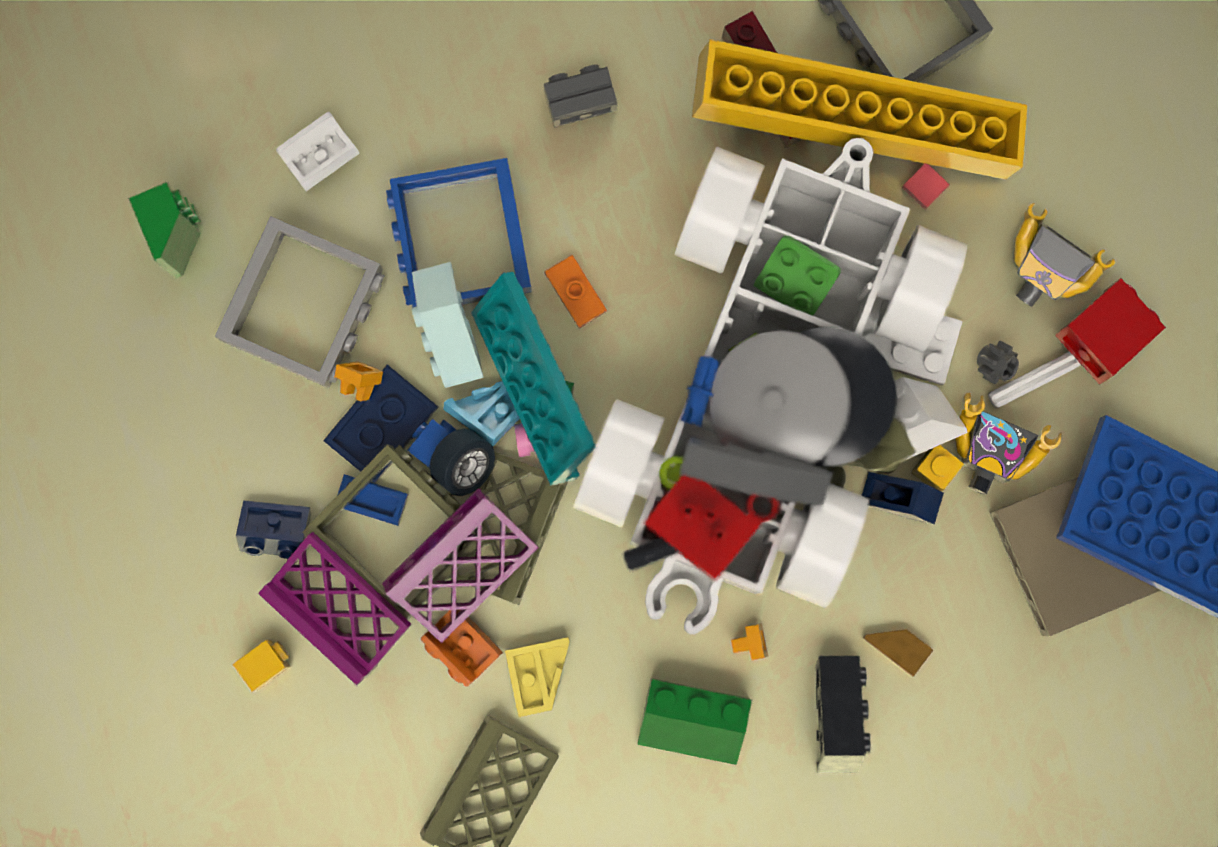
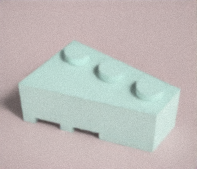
M451 262L412 272L417 303L416 307H412L414 321L417 327L423 326L425 332L421 333L424 349L426 352L432 351L434 357H430L433 374L435 377L441 376L445 388L484 378L474 336L461 303L463 302L462 297L455 285Z

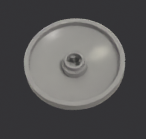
M766 332L750 337L740 343L722 361L716 372L711 393H714L713 397H710L712 422L725 447L728 444H732L759 454H763L765 450L810 465L820 461L836 446L844 433L850 414L851 397L849 384L838 360L819 342L794 332Z

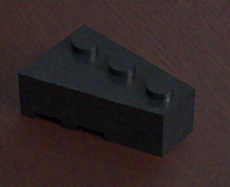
M819 656L815 666L816 709H818L819 730H816V741L820 743V761L817 762V773H857L866 754H870L871 751L870 733H864L863 721L868 720L869 716L868 700H862V687H866L867 683L866 667H860V656Z

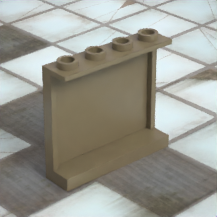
M1078 477L990 512L1042 636H1052L1161 591L1056 538Z

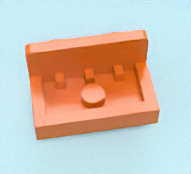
M451 610L435 624L439 630L451 620ZM469 617L442 643L429 631L420 638L425 644L426 651L435 659H440L448 668L450 676L456 682L463 683L466 687L473 683L503 653Z

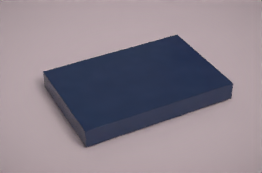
M386 365L382 370L381 384L374 385L370 399L365 401L357 400L323 440L360 472L386 445H392L395 449L400 445L405 449L413 439L412 436L423 422H427L439 408L389 365ZM391 461L372 482L376 484L393 462Z

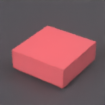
M924 164L902 188L926 210L950 184L929 164Z

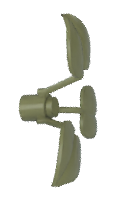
M893 418L892 424L884 438L860 460L836 467L819 468L833 472L830 483L844 488L846 473L842 468L843 466H859L870 471L880 470L890 474L898 468L900 462L916 454V450L910 442L902 422L897 418Z

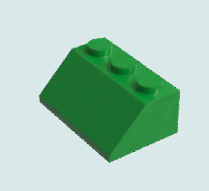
M165 182L128 199L154 261L175 278L183 276L201 234L197 223L201 222V218L195 205L190 204L188 198L183 197L179 189L174 190Z
M650 678L637 745L737 765L746 734L752 700L741 696Z

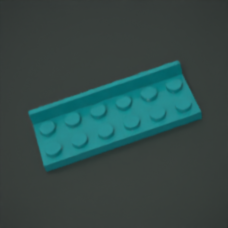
M514 272L502 273L471 314L550 485L576 480L580 476L577 467L596 448L592 434L581 416L579 407L565 382L564 375L555 361L551 348L538 325L537 318L529 306L523 288L520 286Z

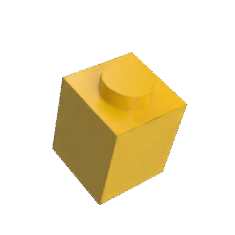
M939 445L927 450L911 473L926 485L943 491L964 463Z
M265 640L233 663V666L252 692L258 691L291 667L286 661L290 658L286 649L279 641L274 644L272 640Z

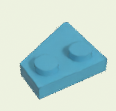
M503 381L495 383L492 387H482L473 390L471 396L454 401L453 398H450L444 402L443 410L467 428L476 432L492 446L520 419Z

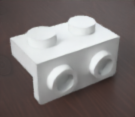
M330 112L313 121V123L276 149L305 191L311 189L360 154Z

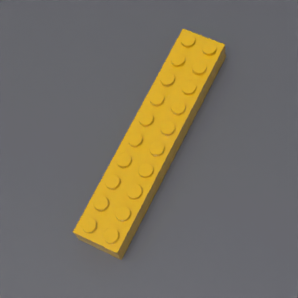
M710 39L700 52L698 58L692 117L844 147L851 139L861 138L869 142L874 154L1008 179L1023 167L1027 105Z

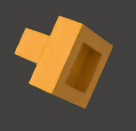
M357 361L337 364L334 377L341 380L340 393L344 395L354 394L356 387V400L365 401L370 399L374 385L381 384L383 371Z
M762 623L746 626L747 636L731 640L733 653L750 651L751 660L768 657Z

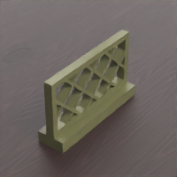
M495 452V462L491 474L480 489L486 495L495 492L501 506L499 509L510 519L508 510L525 503L529 516L527 521L518 525L521 530L523 529V532L539 547L501 584L499 590L496 589L492 593L494 596L520 605L568 482L550 485L544 470ZM497 461L508 464L513 475L512 478L496 484L492 474ZM515 467L525 472L517 474ZM532 474L542 477L543 481L539 491L527 496L520 480ZM490 480L492 487L486 489ZM516 482L522 499L505 505L499 489ZM535 499L533 506L531 507L529 501ZM493 513L482 522L486 533H491L487 520L495 517ZM500 539L486 540L481 545V548L491 544L495 555L499 556L496 541ZM514 539L517 546L511 555H518L527 545L520 539ZM464 540L457 546V554L462 550L464 543L467 545L470 540ZM499 562L482 567L480 579H485L483 573L499 566ZM475 571L464 576L457 574L456 580H472L470 578L475 577Z
M487 714L420 832L422 840L438 847H473L493 840L494 847H498L497 839L504 837L499 847H508L559 755ZM504 733L515 739L518 752L499 758L496 745ZM521 743L531 749L522 751ZM494 751L495 759L488 761ZM539 752L548 758L542 770L528 773L524 756ZM520 757L524 775L505 780L501 763ZM497 764L502 782L482 787L479 775L483 768ZM537 777L535 783L532 786L530 779ZM526 780L529 790L526 799L512 803L507 786ZM477 781L479 789L471 791L475 782ZM503 787L508 805L488 810L484 793ZM480 794L485 812L465 817L462 805L466 798ZM521 807L515 816L513 809ZM459 810H460V814H461V818H462V819H458V820H455V821H454V819L456 818V816H457V814H458V812H459ZM509 810L512 819L509 829L495 833L490 816ZM486 817L491 835L471 840L467 823ZM461 824L464 825L468 842L452 845L443 840L449 828Z

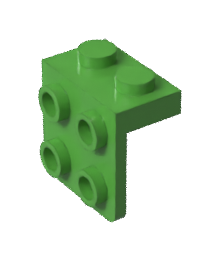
M785 235L777 244L753 286L781 304L814 316L839 277L841 270L836 264L791 236Z

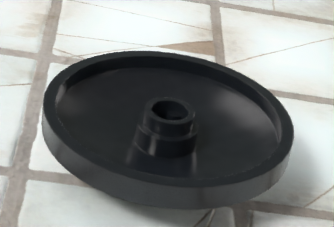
M830 327L813 328L799 332L797 334L807 336L819 342L835 356L845 372L851 397L849 419L842 437L836 446L824 458L813 464V466L836 467L854 462L873 450L884 438L892 424L897 405V391L891 368L874 345L853 332Z

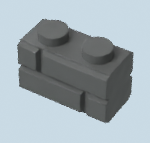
M590 65L580 70L581 74L568 77L567 73H560L551 76L548 79L549 82L543 83L554 127L617 111V100L607 67L599 68V65Z

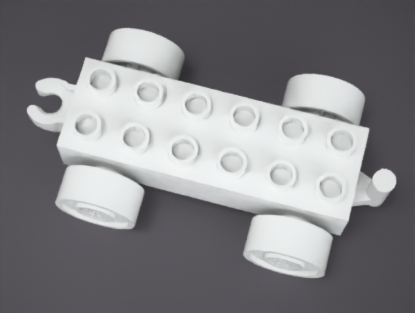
M855 138L846 143L839 157L823 174L782 159L765 203L752 199L765 165L716 147L684 225L675 256L722 274L735 241L747 245L704 355L717 359L720 366L729 354L728 349L755 332L758 334L772 331L799 333L813 328L830 327L844 329L861 336L876 296L884 300L877 317L874 334L924 352L938 329L956 287L965 260L967 244L918 225L913 231L902 256L894 255V249L910 208L870 193L869 163L873 158V149L866 140ZM785 235L796 239L836 264L841 270L839 277L814 316L781 304L753 286L777 244ZM710 398L702 427L680 421L685 409L684 405L665 456L652 452L665 418L616 399L588 465L573 508L622 527L634 495H639L646 498L647 502L630 545L637 547L658 539L659 537L643 525V523L670 491L661 484L659 478V470L662 463L673 456L684 458L687 442L691 437L726 448L712 422ZM708 483L746 514L745 502L751 495L750 493ZM831 483L823 506L805 504L803 511L795 508L797 502L778 499L779 510L776 516L761 524L714 582L679 553L665 558L660 572L653 577L647 587L645 604L648 616L654 620L660 619L666 610L665 599L669 589L679 584L688 585L696 593L697 605L694 611L687 615L684 629L689 634H697L709 625L716 614L719 600L718 591L722 582L753 594L762 593L778 551L785 553V557L778 575L776 589L826 608L837 592L856 548L866 518L869 499ZM756 497L752 504L754 512L760 516L768 515L771 510L770 502L764 497Z

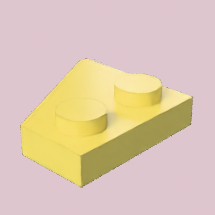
M569 637L505 650L518 717L552 710L570 643Z

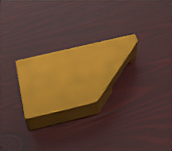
M907 629L865 634L863 637L866 642L912 677L915 676L933 652L932 648Z

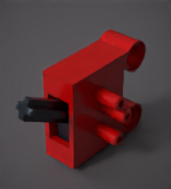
M682 475L643 523L659 538L624 551L623 558L629 571H634L679 553L714 582L761 524L776 516L779 510L778 499L764 497L770 502L771 510L768 515L760 516L754 512L752 504L756 497L764 496L751 494L745 502V514L707 482Z

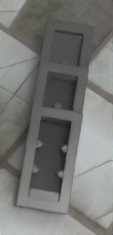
M692 437L687 442L680 470L682 475L714 485L754 495L819 506L824 505L833 475L831 471L765 450L763 454H759L732 444L722 448Z

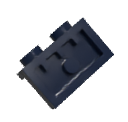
M243 500L236 532L239 551L252 556L269 554L289 559L306 538L302 532L309 526L310 507Z

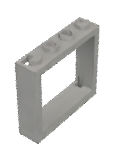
M270 216L215 337L221 342L329 389L331 383H336L337 378L334 377L336 365L341 364L345 353H351L356 344L358 335L354 333L359 322L364 323L370 313L371 305L368 302L373 292L378 293L382 287L381 283L385 276L382 274L383 268L380 263ZM284 235L366 270L320 372L238 336Z

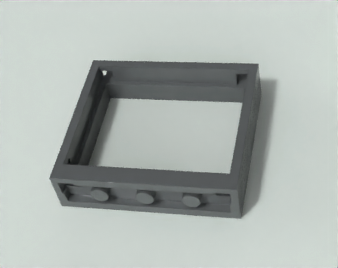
M818 0L825 14H831L837 22V31L845 42L850 41L855 48V56L859 64L864 69L868 67L871 73L893 77L840 0ZM945 0L969 36L903 79L921 82L988 38L993 27L974 0Z

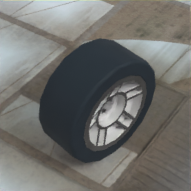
M459 429L444 437L436 446L430 459L429 470L432 478L452 495L464 496L480 488L489 478L494 467L495 452L493 446L473 430Z

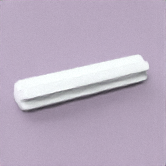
M1067 352L989 392V400L994 408H999L1066 374L1081 364L1070 352Z

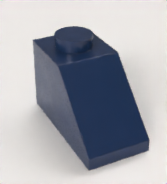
M873 472L868 473L862 496L869 499V507L934 525L944 492L922 482Z

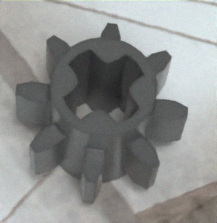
M999 341L997 346L990 343L984 346L978 354V372L982 373L983 378L993 384H996L999 379L1003 381L1009 380L1018 370L1019 361L1016 358L1018 353L1012 351L1013 347L1003 341Z

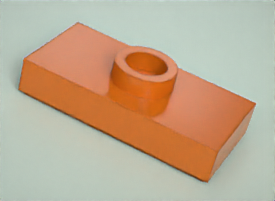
M573 255L544 272L579 329L607 312V309Z

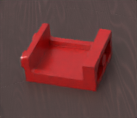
M1120 278L1055 336L1100 385L1120 371L1166 327L1160 321L1157 313L1148 308L1137 296L1136 290Z

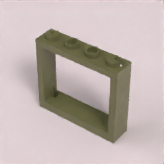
M386 445L302 533L307 537L310 533L314 532L409 620L412 615L398 602L395 603L389 598L383 586L325 530L391 461L448 517L461 506L451 494L447 492L443 496L434 487L438 482L432 478L431 474L425 469L419 472L410 463L414 458L402 446L399 445L395 449L392 445ZM483 526L481 533H483L486 530ZM474 529L470 534H476V529ZM470 540L457 554V557H470L476 551V540ZM447 564L432 581H447L451 577L452 564ZM424 588L410 603L412 605L424 604L427 601V588ZM432 588V595H433L439 588Z

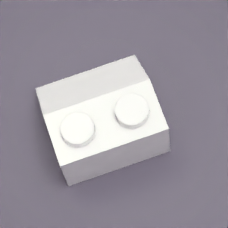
M905 377L895 380L897 405L894 418L902 422L909 440L916 450V454L909 458L968 433L966 426L938 386Z

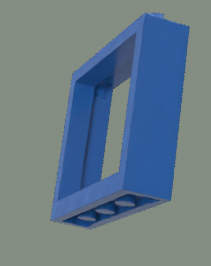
M507 158L390 179L391 189L386 190L389 209H395L397 221L391 222L394 240L401 241L403 253L397 254L400 273L407 274L408 285L403 286L406 306H417L412 272L418 271L404 194L496 177L498 178L515 276L523 288L524 294L532 292ZM491 287L460 292L463 301L461 302L462 305L480 302Z

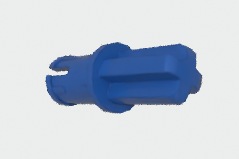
M701 356L699 358L692 385L687 386V390L690 392L680 421L702 427L709 398L713 397L714 394L711 393L719 367L717 359L708 356Z

